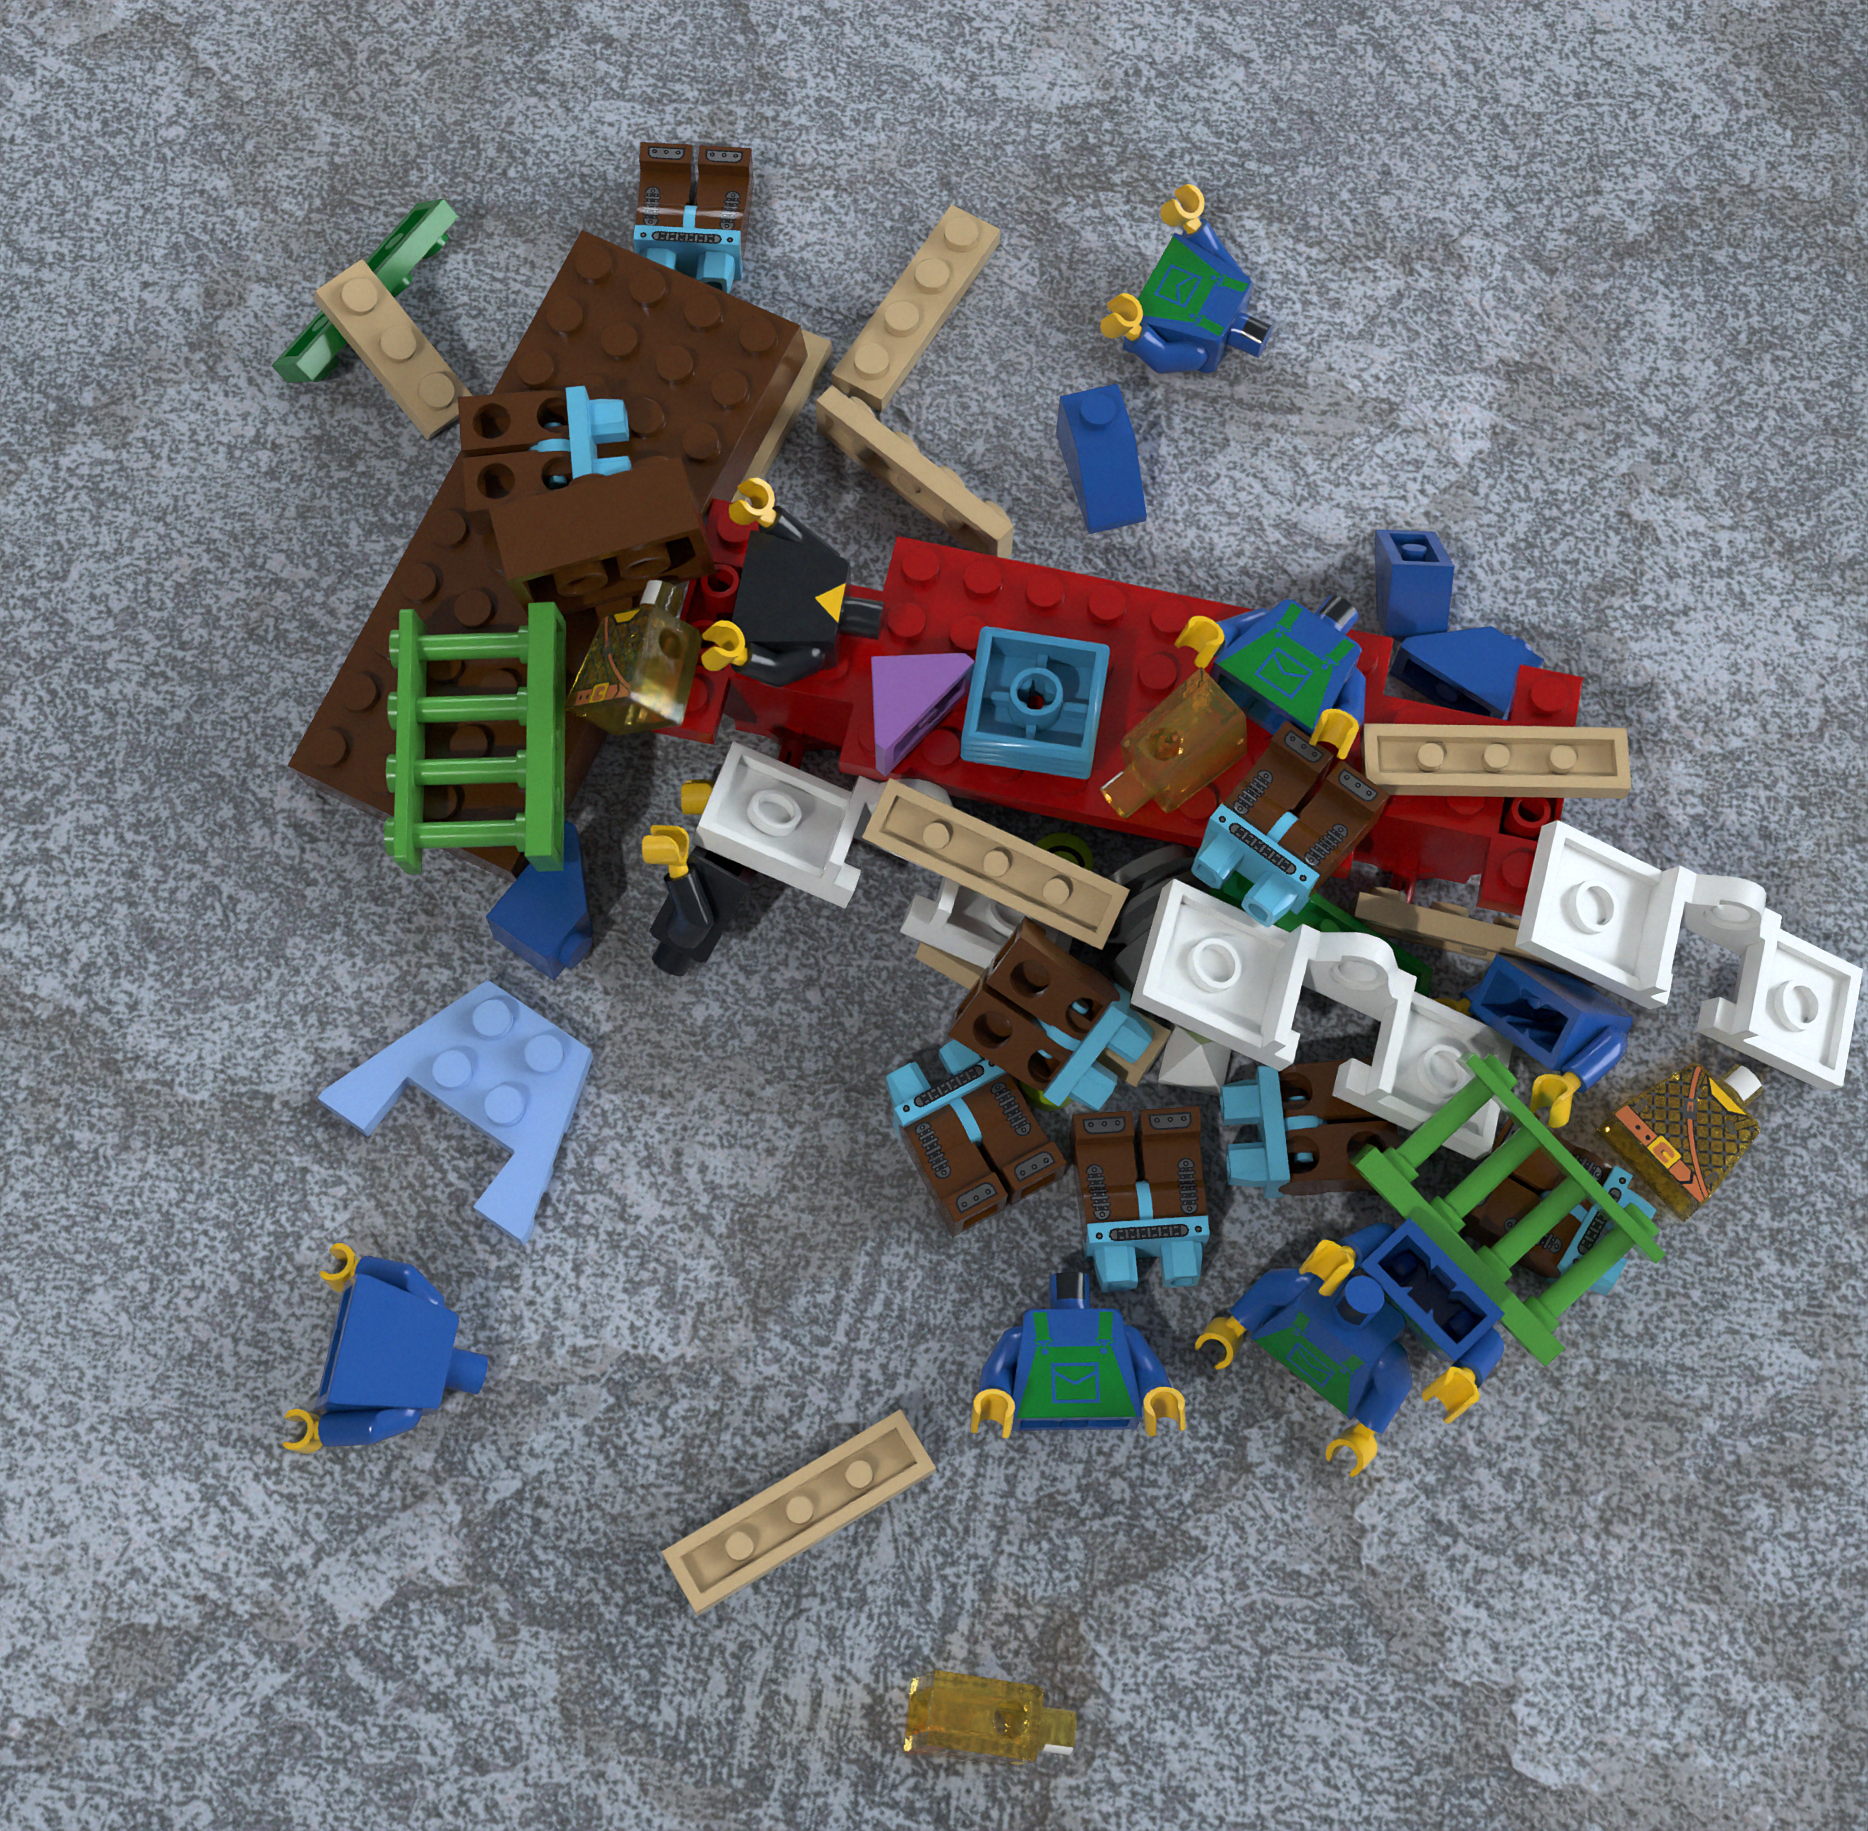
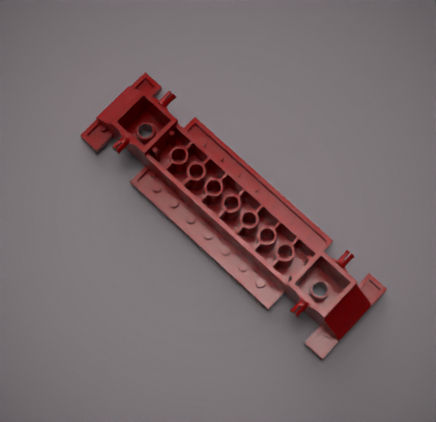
M713 498L705 529L717 573L689 582L650 719L651 730L654 733L714 745L724 713L734 719L736 730L766 736L778 745H781L777 760L785 764L789 763L790 766L799 770L805 751L828 749L841 752L839 772L886 782L889 778L893 780L920 779L934 783L946 790L948 795L1197 848L1202 846V840L1210 817L1224 803L1237 784L1245 778L1266 751L1273 737L1265 729L1207 690L1213 662L1218 657L1215 656L1204 669H1201L1204 694L1203 708L1187 720L1184 719L1178 726L1177 724L1174 726L1173 723H1176L1178 720L1181 721L1179 719L1181 716L1168 720L1166 724L1162 722L1159 726L1155 725L1151 729L1148 728L1141 735H1133L1134 737L1130 741L1138 736L1141 737L1135 741V745L1148 739L1150 741H1148L1145 747L1148 745L1150 747L1146 750H1141L1138 748L1142 744L1138 745L1133 751L1135 753L1131 754L1127 761L1123 746L1125 741H1122L1130 732L1133 733L1139 727L1146 726L1149 722L1144 723L1142 726L1139 725L1145 719L1149 721L1153 716L1156 718L1160 714L1164 715L1168 711H1174L1177 707L1181 708L1185 705V701H1183L1181 704L1177 703L1173 707L1170 706L1176 701H1182L1188 693L1183 694L1180 698L1178 696L1172 701L1168 700L1164 704L1163 702L1167 698H1173L1175 696L1173 693L1179 688L1181 690L1178 693L1176 692V694L1181 695L1187 688L1184 687L1182 690V684L1200 669L1194 664V660L1199 654L1197 650L1190 646L1177 648L1174 644L1192 617L1204 616L1214 622H1218L1255 609L900 536L896 537L883 591L851 584V597L885 602L879 640L843 635L836 667L830 670H820L817 674L780 688L772 687L735 672L731 669V663L719 671H710L704 667L701 656L711 647L719 646L713 641L703 639L702 633L718 621L732 622L750 531H759V523L757 521L749 525L735 523L729 515V505L734 502ZM985 626L1108 645L1110 655L1090 777L1079 779L964 761L961 758V738L969 693L885 777L876 769L871 657L965 653L975 663L980 630ZM1352 629L1346 634V636L1358 643L1362 649L1356 667L1366 678L1363 724L1576 727L1583 677L1520 664L1514 676L1508 718L1503 720L1383 695L1394 638ZM1030 696L1027 707L1035 710L1041 709L1043 698ZM1189 706L1184 707L1182 710H1176L1173 714L1179 713V711H1189ZM1170 723L1173 724V725L1169 726L1167 729H1166V728H1163V729H1161L1160 731L1154 732L1152 735L1149 734V733L1153 732V731L1155 730V728H1156V730H1158V729L1162 728V726H1163V727H1166V726H1168ZM1363 724L1360 726L1344 760L1336 757L1339 749L1334 744L1327 741L1318 742V744L1334 754L1326 777L1341 760L1361 774L1359 734ZM1171 729L1173 730V731L1170 732L1168 735H1167V734H1164V735H1162L1160 738L1157 737V736L1161 735L1163 732H1164V733H1167V732H1169ZM1119 772H1124L1121 775L1125 781L1104 797L1100 788ZM1323 784L1309 799V801L1304 805V807L1299 811V813L1296 815L1297 817L1299 816L1301 811L1306 807V805L1311 801V799L1316 795V793L1321 789ZM1390 795L1376 825L1331 876L1347 879L1353 861L1372 864L1387 874H1391L1389 889L1400 892L1402 890V893L1407 895L1406 903L1412 904L1416 880L1438 878L1466 884L1471 875L1481 874L1476 907L1522 916L1541 826L1556 820L1561 821L1564 798Z

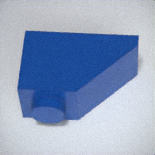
M1118 383L1060 396L1056 436L1088 534L1145 522L1147 514L1135 433Z
M1376 529L1374 540L1376 611L1384 634L1392 635L1395 641L1403 643L1406 637L1447 632L1455 566L1436 532Z
M1493 626L1406 637L1399 647L1389 674L1441 707L1507 720L1514 676L1519 665L1540 668L1544 659L1535 654L1524 640L1513 635H1505Z
M567 820L564 822V871L538 872L530 863L486 915L489 927L496 941L553 981H555L565 967L569 969L576 967L588 953L593 941L591 937L593 925L583 849L577 827Z

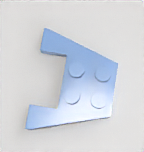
M487 979L324 1089L317 1098L322 1106L369 1137L406 1089L413 1085L513 1154L473 1208L482 1218L524 1246L532 1234L535 1225L533 1221L542 1194L547 1191L553 1174L552 1166L562 1137L568 1131L593 1060V1055L590 1048Z

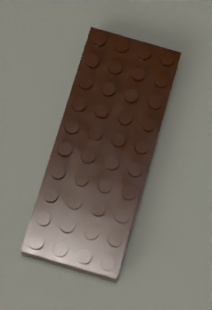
M582 230L492 394L546 390L566 392L567 387L585 386L590 400H623L628 416L629 441L596 444L597 459L628 456L632 468L636 462L652 456H664L668 459L681 456L699 503L704 525L706 526L713 498L732 501L738 489L737 486L741 484L808 354L801 325ZM462 451L459 452L287 765L308 786L383 822L386 821L387 817H394L395 793H390L386 781L387 757L389 754H396V730L393 731L389 725L387 705L389 693L397 691L398 668H393L391 664L389 638L392 630H399L400 609H414L427 626L428 635L518 632L520 625H528V615L506 581L495 533L477 535L466 514L462 458L465 457ZM689 581L659 589L655 604L642 603L640 605L643 594L563 615L566 621L564 817ZM643 609L636 615L637 621L634 618L628 626L629 630H631L630 628L633 623L635 625L639 624L640 628L644 626L641 631L643 638L638 645L637 643L640 641L641 636L640 633L636 637L635 635L639 629L637 628L636 632L631 635L634 638L633 644L636 646V654H638L637 662L634 659L635 654L632 651V644H629L630 637L627 636L626 623L620 624L618 627L619 633H621V641H623V648L628 645L624 651L625 656L630 653L627 657V663L629 664L633 660L629 668L633 665L635 667L631 674L633 675L631 676L632 682L627 697L566 708L571 692L575 688L574 686H579L578 678L585 676V671L582 670L584 664H587L586 672L591 669L587 675L588 679H591L590 687L592 688L597 682V676L593 677L595 668H592L593 661L590 660V649L595 644L592 648V654H595L594 661L597 662L602 655L601 650L597 652L599 649V643H596L597 633L599 637L604 633V625L601 627L603 620L609 616L608 630H610V621L611 623L614 621L611 618L612 615ZM646 610L648 611V618L646 616L643 617ZM615 622L611 625V633L616 628ZM615 630L610 636L611 643L615 640L612 648L613 650L617 648L614 655L615 658L618 657L616 663L617 666L620 665L619 671L623 676H627L629 670L624 671L626 668L625 661L621 664L624 660L623 653L620 655L622 648L621 646L618 647L620 640L617 638L618 633ZM604 635L600 638L601 645L604 643ZM520 658L427 661L426 697L517 694L519 687H527L528 664H522ZM601 658L596 663L597 670L601 667L598 671V677L600 678L603 675L600 683L606 682L608 678L607 673L604 674L606 669L605 665H603V658ZM608 660L606 662L607 668L610 666ZM611 667L608 670L609 676L613 673ZM614 674L610 678L611 684L617 679ZM585 677V681H584V678H582V681H581V684H580V685H582V686H580V690H582L583 687L587 684V678H586V677ZM519 720L425 723V759L516 756L518 750H526L527 726H520ZM518 783L425 785L423 823L515 820L517 813H525L526 789H520ZM516 846L440 848L511 883H514L530 864L525 857V852H518Z

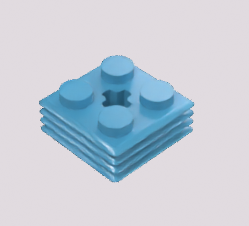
M983 627L980 630L963 726L961 758L969 762L1079 779L1089 778L1110 655L1109 646L995 627ZM1030 696L1043 698L1041 709L1035 710L1027 707Z

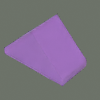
M965 653L871 657L876 769L885 777L970 692L974 660Z

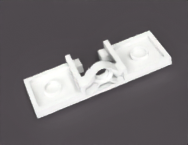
M735 741L731 744L691 840V843L842 908L847 907L861 873L860 869L844 863L853 837L914 863L862 838L887 782L879 784L859 776L852 792ZM920 779L895 780L953 807L947 791L934 783ZM944 876L936 902L918 894L914 895L906 910L900 932L985 969L986 967L990 969L992 959L1024 916H1027L1045 929V937L1068 954L1073 938L1069 934Z
M1559 820L1541 826L1515 947L1641 1006L1653 1009L1667 1005L1673 977L1671 969L1681 926L1741 955L1733 1001L1730 1002L1721 997L1702 1001L1697 1032L1823 1091L1843 1087L1863 969L1781 930L1782 916L1765 908L1766 892L1757 883L1737 877L1696 874L1682 866L1661 871Z
M1176 879L1171 880L1161 890L1130 1002L1269 1067L1282 1071L1293 1064L1300 1033L1291 1030L1301 986L1312 989L1381 1022L1372 1066L1354 1058L1339 1065L1332 1095L1412 1132H1416L1472 1079L1456 1062L1464 1052L1476 1053L1482 1060L1491 1053L1508 1069L1513 1043L1490 1026L1415 992L1417 977L1398 969L1393 949L1388 943L1378 937L1357 932L1322 933L1305 924H1301L1290 933L1274 925L1264 927L1246 912ZM1490 1099L1442 1145L1476 1161L1491 1154L1500 1107Z

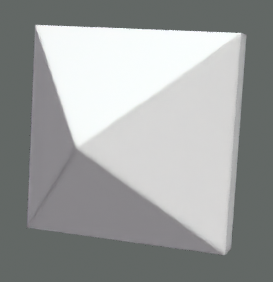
M1171 1022L1169 1029L1171 1033L1166 1042L1158 1082L1219 1097L1221 1085H1224L1231 1049Z

